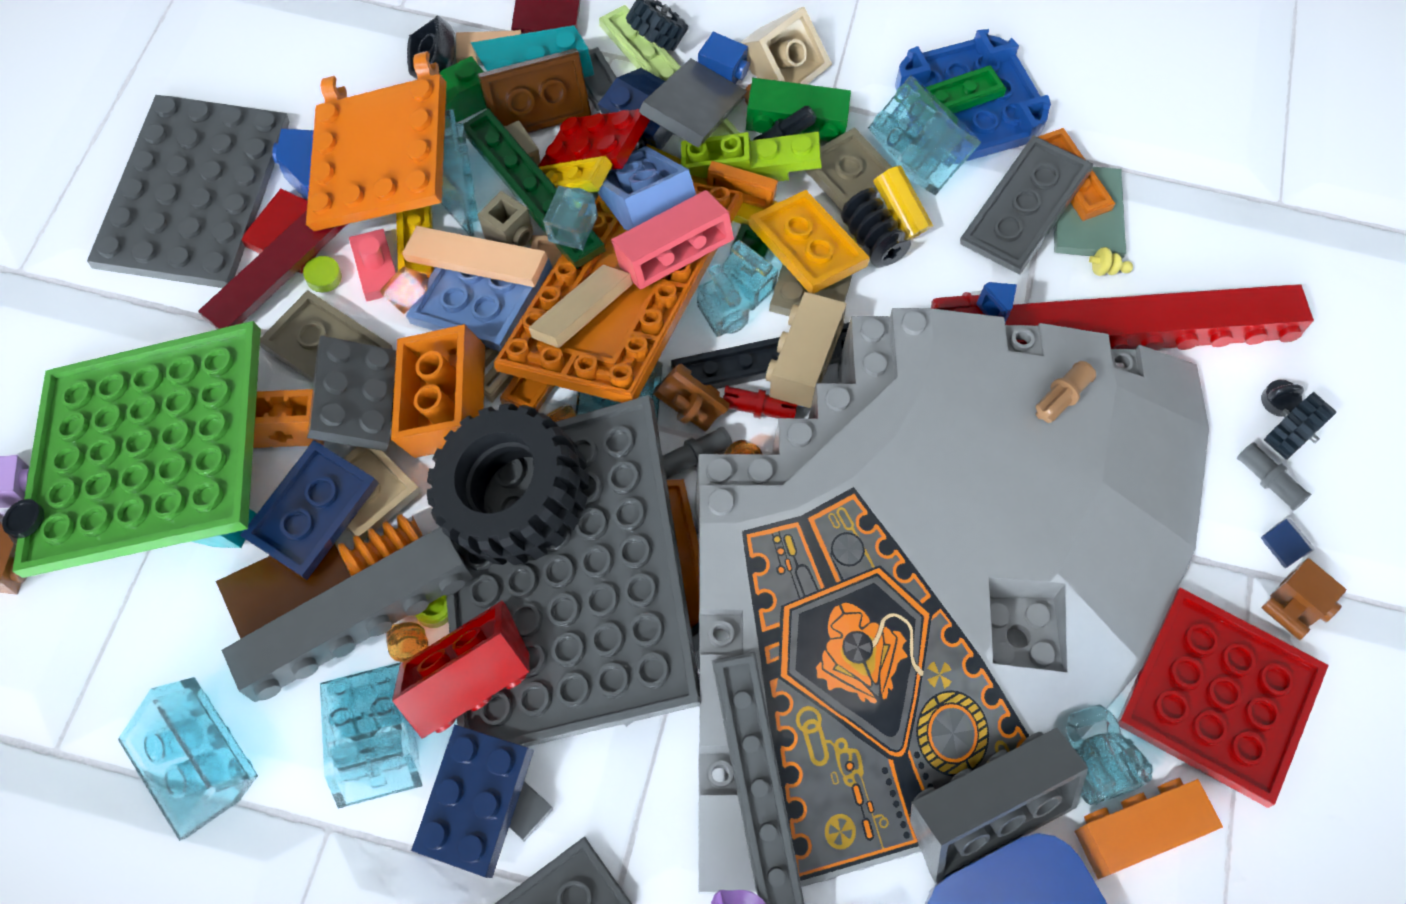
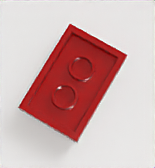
M640 109L567 118L561 124L560 131L553 142L547 147L538 167L606 156L613 164L610 170L623 169L650 119L640 114Z

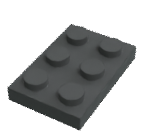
M321 335L317 346L307 438L386 451L390 442L396 350Z

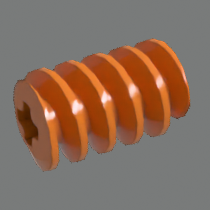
M402 514L397 515L398 528H394L388 521L382 522L383 535L381 536L373 528L368 529L367 543L358 535L354 536L353 550H350L344 543L338 544L339 552L351 576L421 538L423 534L414 517L412 516V521H409Z

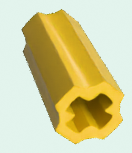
M901 165L886 170L873 180L885 205L891 212L892 218L897 220L898 229L904 230V240H911L934 226Z

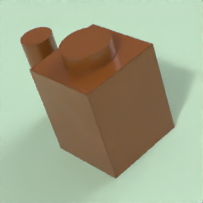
M1308 557L1287 575L1271 593L1270 598L1261 606V609L1300 641L1311 630L1309 626L1320 619L1327 623L1338 613L1342 605L1337 601L1347 589Z

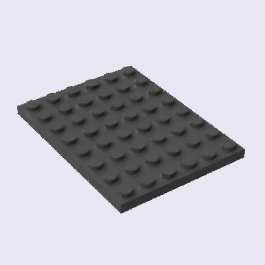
M649 395L555 422L578 446L577 449L583 454L587 464L584 471L589 475L588 490H583V494L588 497L585 509L578 510L576 515L580 521L574 530L569 528L564 533L563 537L566 540L557 548L551 545L546 549L548 554L537 560L527 556L528 561L525 564L513 565L507 561L504 565L492 564L486 559L478 558L454 542L473 579L466 582L458 592L446 595L449 633L503 600L529 652V673H527L526 678L516 687L506 689L505 687L492 695L489 702L476 711L468 710L456 718L458 726L529 747L700 706L699 675L654 401ZM533 457L515 459L505 464L494 474L484 496L485 513L502 511L522 497L533 476Z

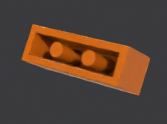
M1179 777L1158 786L1157 789L1160 794L1147 799L1144 792L1121 801L1123 809L1110 814L1108 808L1104 807L1084 816L1086 824L1074 832L1097 880L1223 828L1199 779L1183 784Z

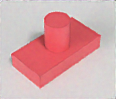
M384 229L349 237L366 302L402 293Z

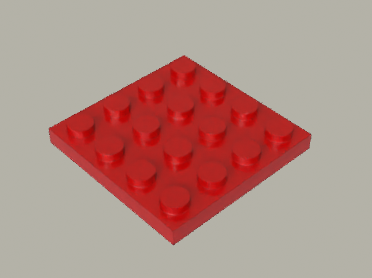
M1180 587L1174 596L1147 659L1134 681L1115 724L1266 808H1270L1276 804L1329 665Z

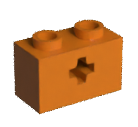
M313 389L257 391L253 448L309 446L313 440L324 445L322 440L307 438Z

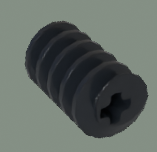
M867 188L858 192L846 203L841 213V219L848 226L850 233L855 236L856 242L862 246L864 252L870 257L871 264L875 267L889 266L896 263L909 251L911 241H903L905 238L904 230L897 229V220L894 218L890 219L891 212L887 208L883 209L884 202L880 198H876L877 192L873 188Z

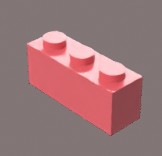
M705 190L611 240L619 267L624 272L630 273L631 280L641 290L734 240L729 212Z

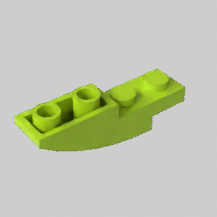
M749 132L708 137L700 147H696L683 140L681 141V165L689 169L690 175L707 178L711 161H715L778 180V182L789 181V172L822 168L819 132L750 140Z

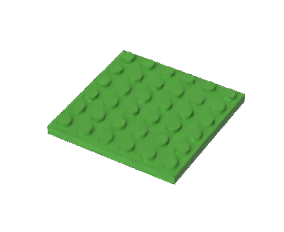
M254 321L45 370L24 499H32L42 506L44 518L39 528L33 534L17 539L12 572L25 578L248 529L261 329Z

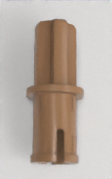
M1078 361L1063 378L1054 380L1051 383V390L1036 405L1037 412L1035 415L1037 418L1051 423L1068 406L1075 405L1079 401L1080 393L1090 382L1095 380V369L1085 361Z

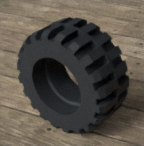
M501 404L498 410H495L492 406L478 411V416L473 418L469 415L459 423L462 426L455 432L450 430L444 437L446 443L443 448H437L432 458L436 462L434 468H429L427 483L432 488L427 489L428 505L433 507L431 515L435 523L442 528V532L473 555L482 560L486 559L492 564L504 565L507 561L513 565L525 564L528 561L527 556L537 560L548 554L546 549L551 545L557 548L566 540L563 537L564 533L569 528L574 530L580 521L576 515L578 510L585 509L588 499L583 494V490H588L589 475L584 471L587 464L574 441L550 417L544 413H539L535 408L526 405L519 406L518 408L514 404ZM533 457V476L522 497L502 511L485 513L484 496L494 474L505 464L515 459Z

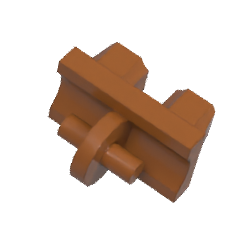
M678 364L653 391L655 397L678 412V421L683 424L690 421L704 432L711 427L719 416L729 410L730 403L720 397V391L712 385L702 384L691 375V370L683 364Z

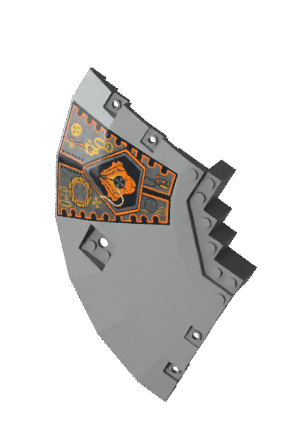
M892 308L890 316H851L838 365L839 384L816 383L808 419L778 418L771 455L698 454L695 493L696 534H699V685L701 701L699 706L698 894H715L718 890H747L756 894L711 660L750 652L756 653L801 887L818 882L822 883L858 870L862 871L875 865L922 853L910 824L911 806L915 797L927 788L934 787L938 789L950 783L951 779L964 769L970 768L973 771L985 765L988 759L999 751L1007 750L1010 752L1018 748L1032 734L1037 732L1045 734L1057 727L1072 747L1076 746L1142 669L1196 549L1209 436V424L1197 364L1142 345H1138L1136 349H1111L1109 335L1105 333L1039 323L1038 326L1005 325L1004 317L931 308ZM1017 340H1025L1027 344L1022 345ZM1078 361H1085L1095 369V380L1090 382L1080 393L1079 401L1075 405L1068 406L1051 423L1037 418L1035 415L1037 412L1036 405L1051 390V383L1054 380L1063 378ZM1116 363H1123L1125 368L1118 367ZM718 629H723L728 633L729 637L724 641H718L714 638L713 633ZM1010 629L1022 631L1027 638V646L1018 648L1011 645L1007 639V631ZM717 768H723L727 771L729 777L724 782H718L713 778L712 772Z

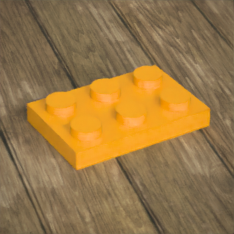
M807 190L763 209L749 218V227L809 293L815 294L868 267L870 257Z

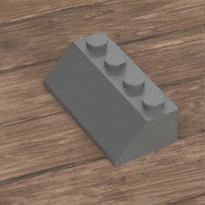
M1057 727L1045 734L1042 732L1034 733L1018 748L1010 752L1007 750L999 751L991 756L985 765L973 771L970 768L964 769L957 773L950 783L938 789L934 787L927 788L915 797L911 806L910 824L929 873L935 883L1077 808L1089 767Z

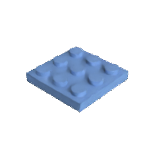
M548 258L535 288L435 267L407 312L406 317L410 324L432 331L465 324L485 344V347L501 351L552 269L551 262Z

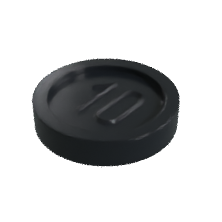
M32 499L20 500L6 511L2 520L3 530L14 538L28 537L41 525L44 518V510L40 504Z

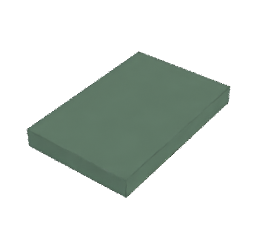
M1093 166L1094 173L1116 204L1112 211L1082 221L1070 203L1053 227L1054 253L1094 256L1100 248L1107 247L1111 250L1112 254L1117 253L1123 259L1126 254L1122 169Z

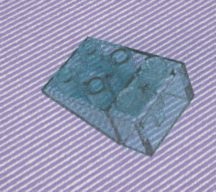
M912 75L898 88L895 95L882 111L876 115L868 127L897 165L902 166L906 176L935 196L981 144V141Z
M454 109L445 110L441 204L469 236H475L473 222L479 221L468 145H462L467 144L464 124L456 123Z
M401 662L320 683L324 777L338 809L423 786L415 730L392 702Z

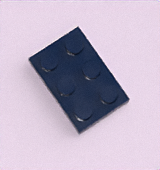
M313 440L248 524V529L244 530L240 536L308 580L379 485V482L371 475Z
M454 724L411 851L485 878H493L534 749Z

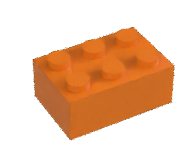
M465 324L397 339L391 440L414 458L435 454L437 448H443L446 443L444 437L450 430L455 432L462 426L459 423L469 415L474 418L479 415V410L484 409L485 344Z

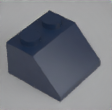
M643 68L621 75L615 79L598 103L599 109L602 114L640 109L643 101L665 81ZM652 120L649 121L643 132L646 144L660 150L664 148L674 134Z

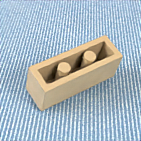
M804 292L800 305L794 304L792 306L788 319V325L791 327L789 332H782L777 346V352L780 353L777 360L771 359L766 373V381L771 382L770 397L811 408L816 383L823 382L844 326L847 303Z

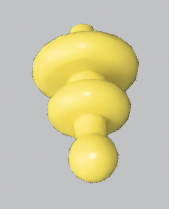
M1107 247L1100 248L1094 256L1089 257L1093 273L1097 276H1103L1106 273L1115 275L1119 270L1127 274L1133 270L1132 262H1122L1121 256L1117 253L1112 254L1111 250Z

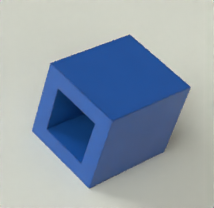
M713 31L698 52L697 62L736 84L738 80L742 81L749 70L750 62L747 61L748 46Z

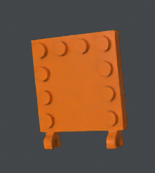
M428 51L414 55L413 63L417 80L347 97L345 86L336 87L337 78L335 75L321 79L320 87L325 103L318 104L315 107L306 225L313 231L442 203L447 82L439 74L438 64L436 62L429 63Z

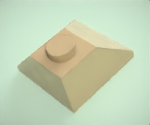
M804 6L758 28L740 42L748 46L747 61L750 62L749 69L757 78L808 84L832 65Z

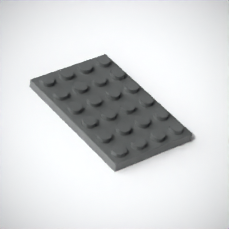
M155 94L87 258V263L91 269L223 288L235 277L245 250L242 237L255 221L275 165L272 153L273 145L275 142L278 143L281 129H288L290 123L287 113Z

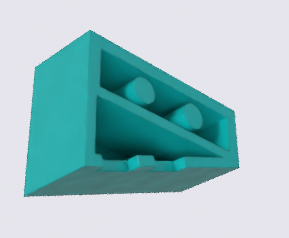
M575 25L471 42L478 65L484 72L576 48L579 52L584 78L594 75L589 49Z

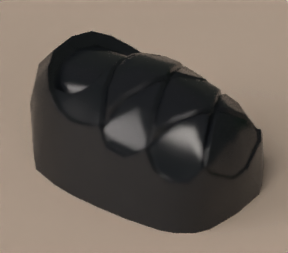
M437 15L434 19L409 35L407 65L409 74L415 79H418L413 63L415 54L428 51L429 63L436 62L439 66V73L454 63L455 32L452 26Z

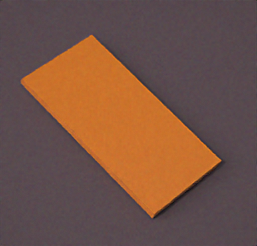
M692 181L696 195L707 190L729 212L732 224L743 203V192ZM598 195L583 220L604 243L606 251L578 269L561 254L493 363L497 372L623 403L639 397L718 248L641 290L633 283L560 348L532 338L528 327L599 267L606 265L623 271L619 267L611 239L627 230L622 227Z

